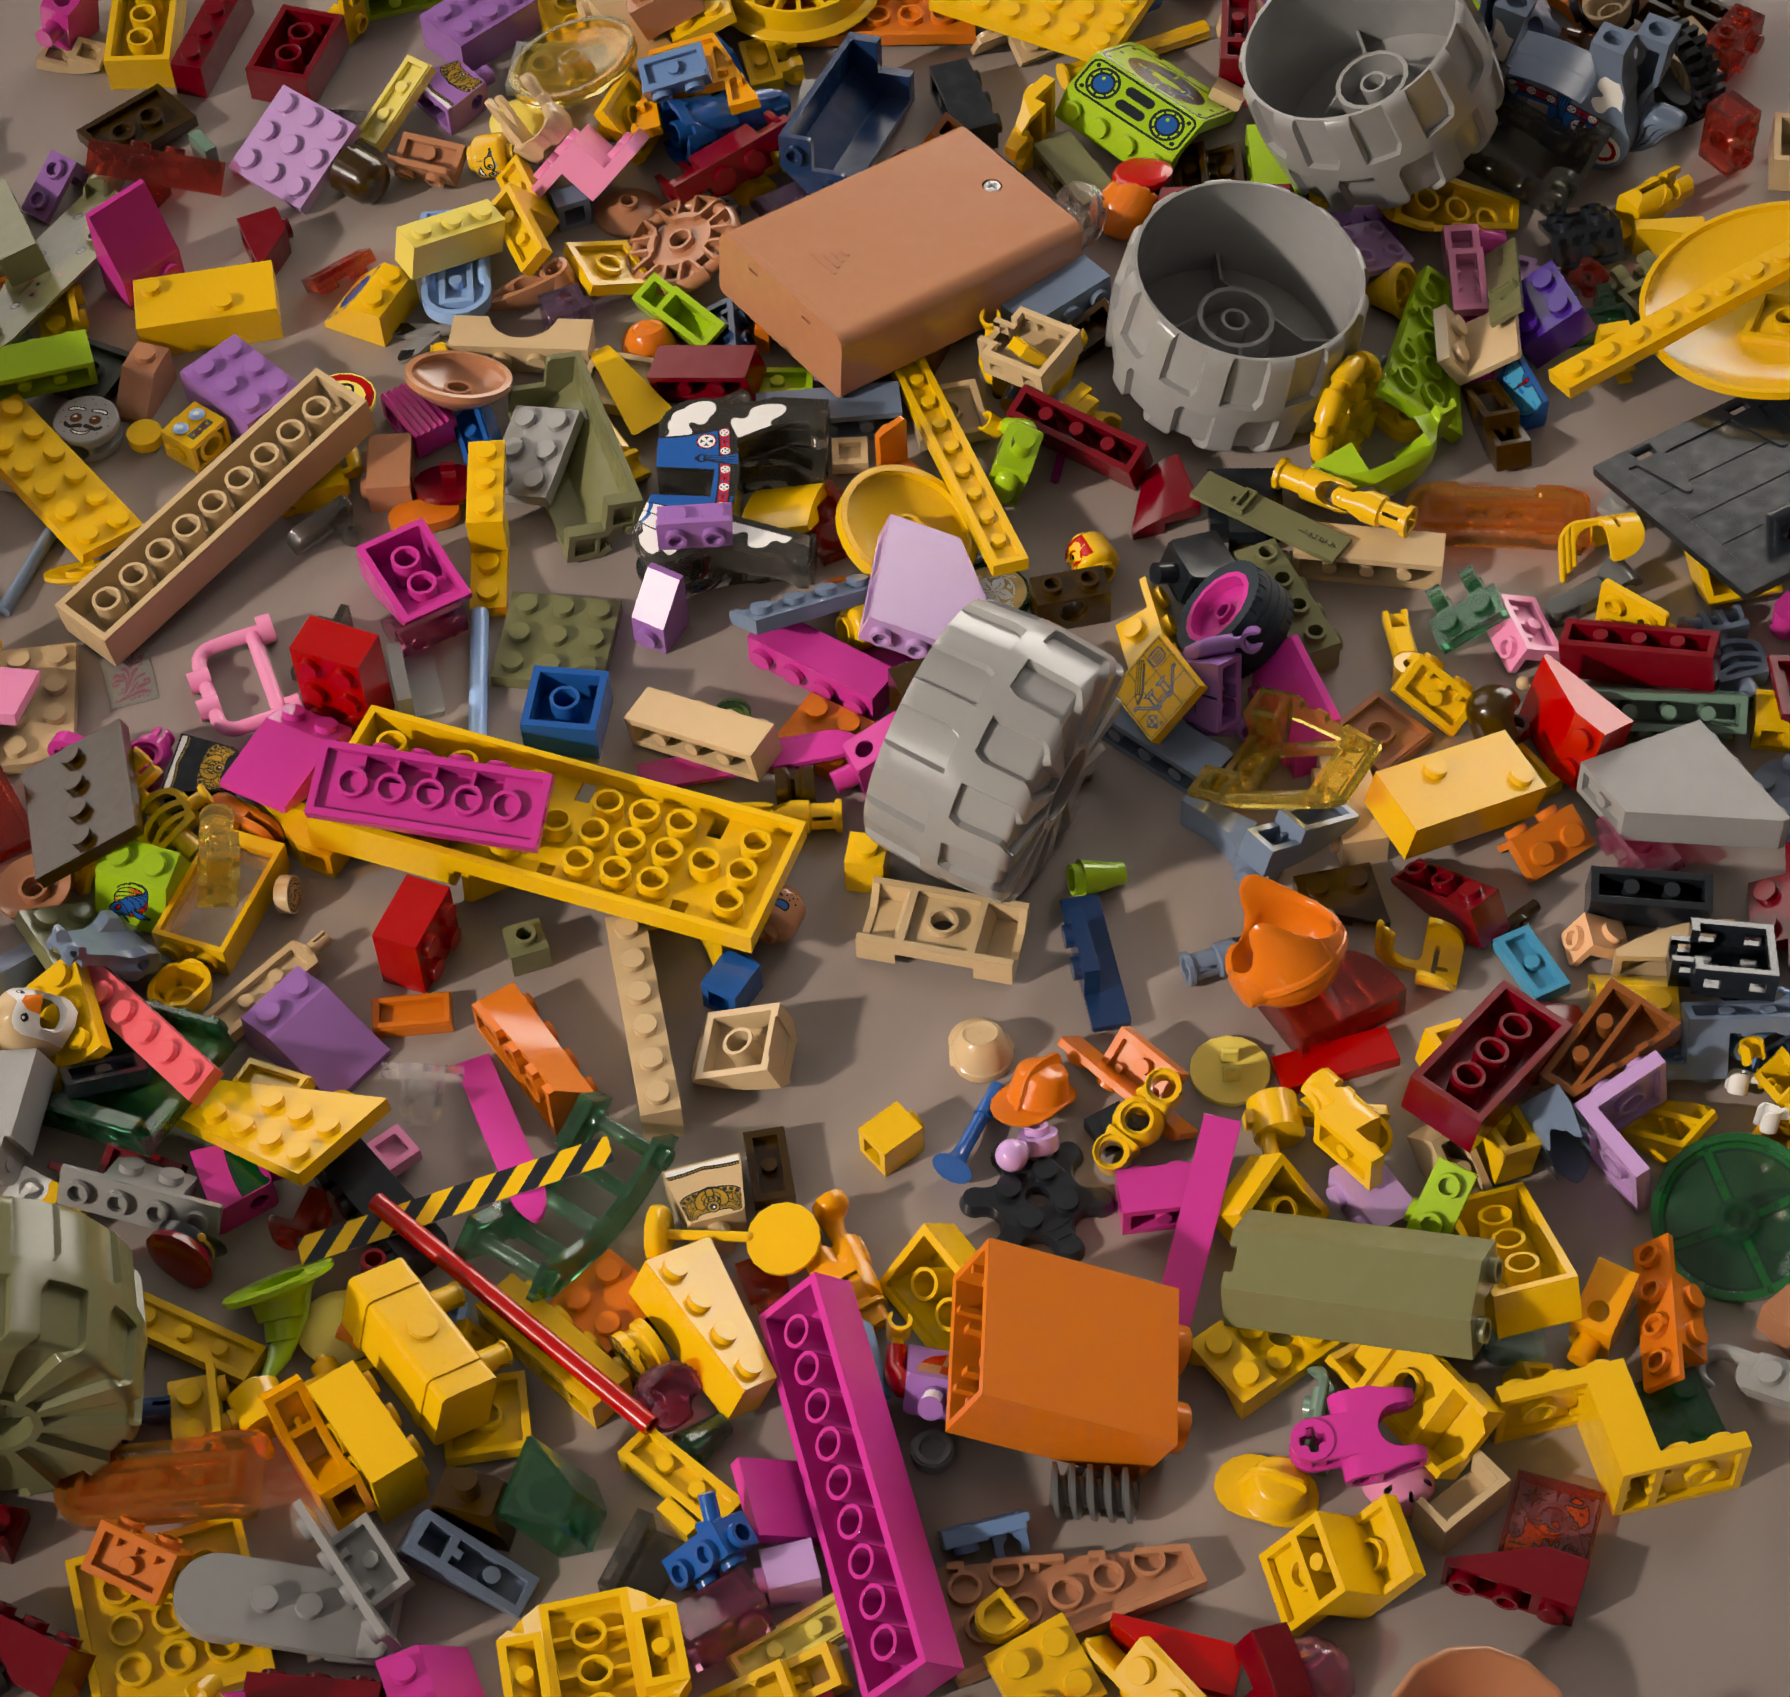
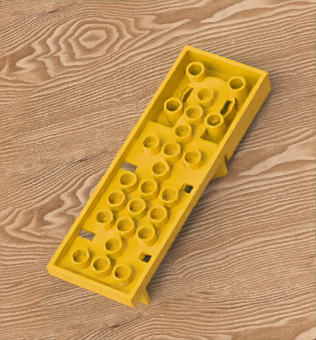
M372 704L349 743L373 746L374 743L380 742L390 744L397 750L411 752L414 748L431 751L435 756L449 758L452 754H459L471 758L473 762L488 764L490 760H498L511 765V768L553 774L555 782L539 853L307 818L311 846L456 886L462 876L464 899L469 902H474L511 886L701 940L712 965L716 963L726 948L731 951L737 949L752 954L778 895L807 838L806 821ZM584 783L597 786L589 803L576 800ZM715 819L729 822L721 839L707 836Z

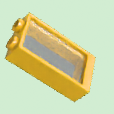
M214 824L151 932L157 951L161 955L170 956L177 963L188 958L197 959L208 968L210 973L218 972L230 976L273 900V888L276 879L280 875H287L291 868L285 844Z

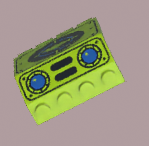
M1130 41L1096 52L1066 87L1054 116L1123 162L1132 158H1154L1169 163L1174 170L1180 155L1199 133L1232 122L1236 112L1209 99L1208 95L1211 89L1191 76L1185 77V72L1165 59L1159 60L1157 54L1143 45L1134 44Z

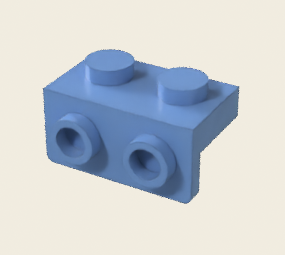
M701 41L636 60L643 86L641 89L648 102H667L673 98L674 94L684 91L688 94L697 93L706 88L705 85L713 83Z

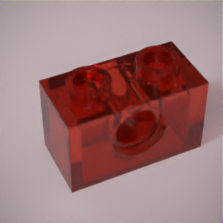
M1733 89L1708 103L1698 155L1726 177L1738 170L1747 168L1754 158V148L1759 133L1762 111Z

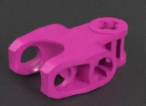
M1368 1385L1338 1391L1326 1398L1330 1415L1301 1420L1293 1427L1290 1434L1289 1457L1293 1465L1306 1473H1317L1342 1468L1345 1484L1349 1487L1387 1482L1398 1475L1427 1465L1429 1458L1426 1445H1394L1381 1435L1378 1428L1379 1423L1385 1417L1405 1412L1414 1407L1415 1398L1413 1389L1410 1387H1377ZM1313 1439L1315 1446H1319L1318 1451L1311 1452L1309 1446L1305 1445V1440Z

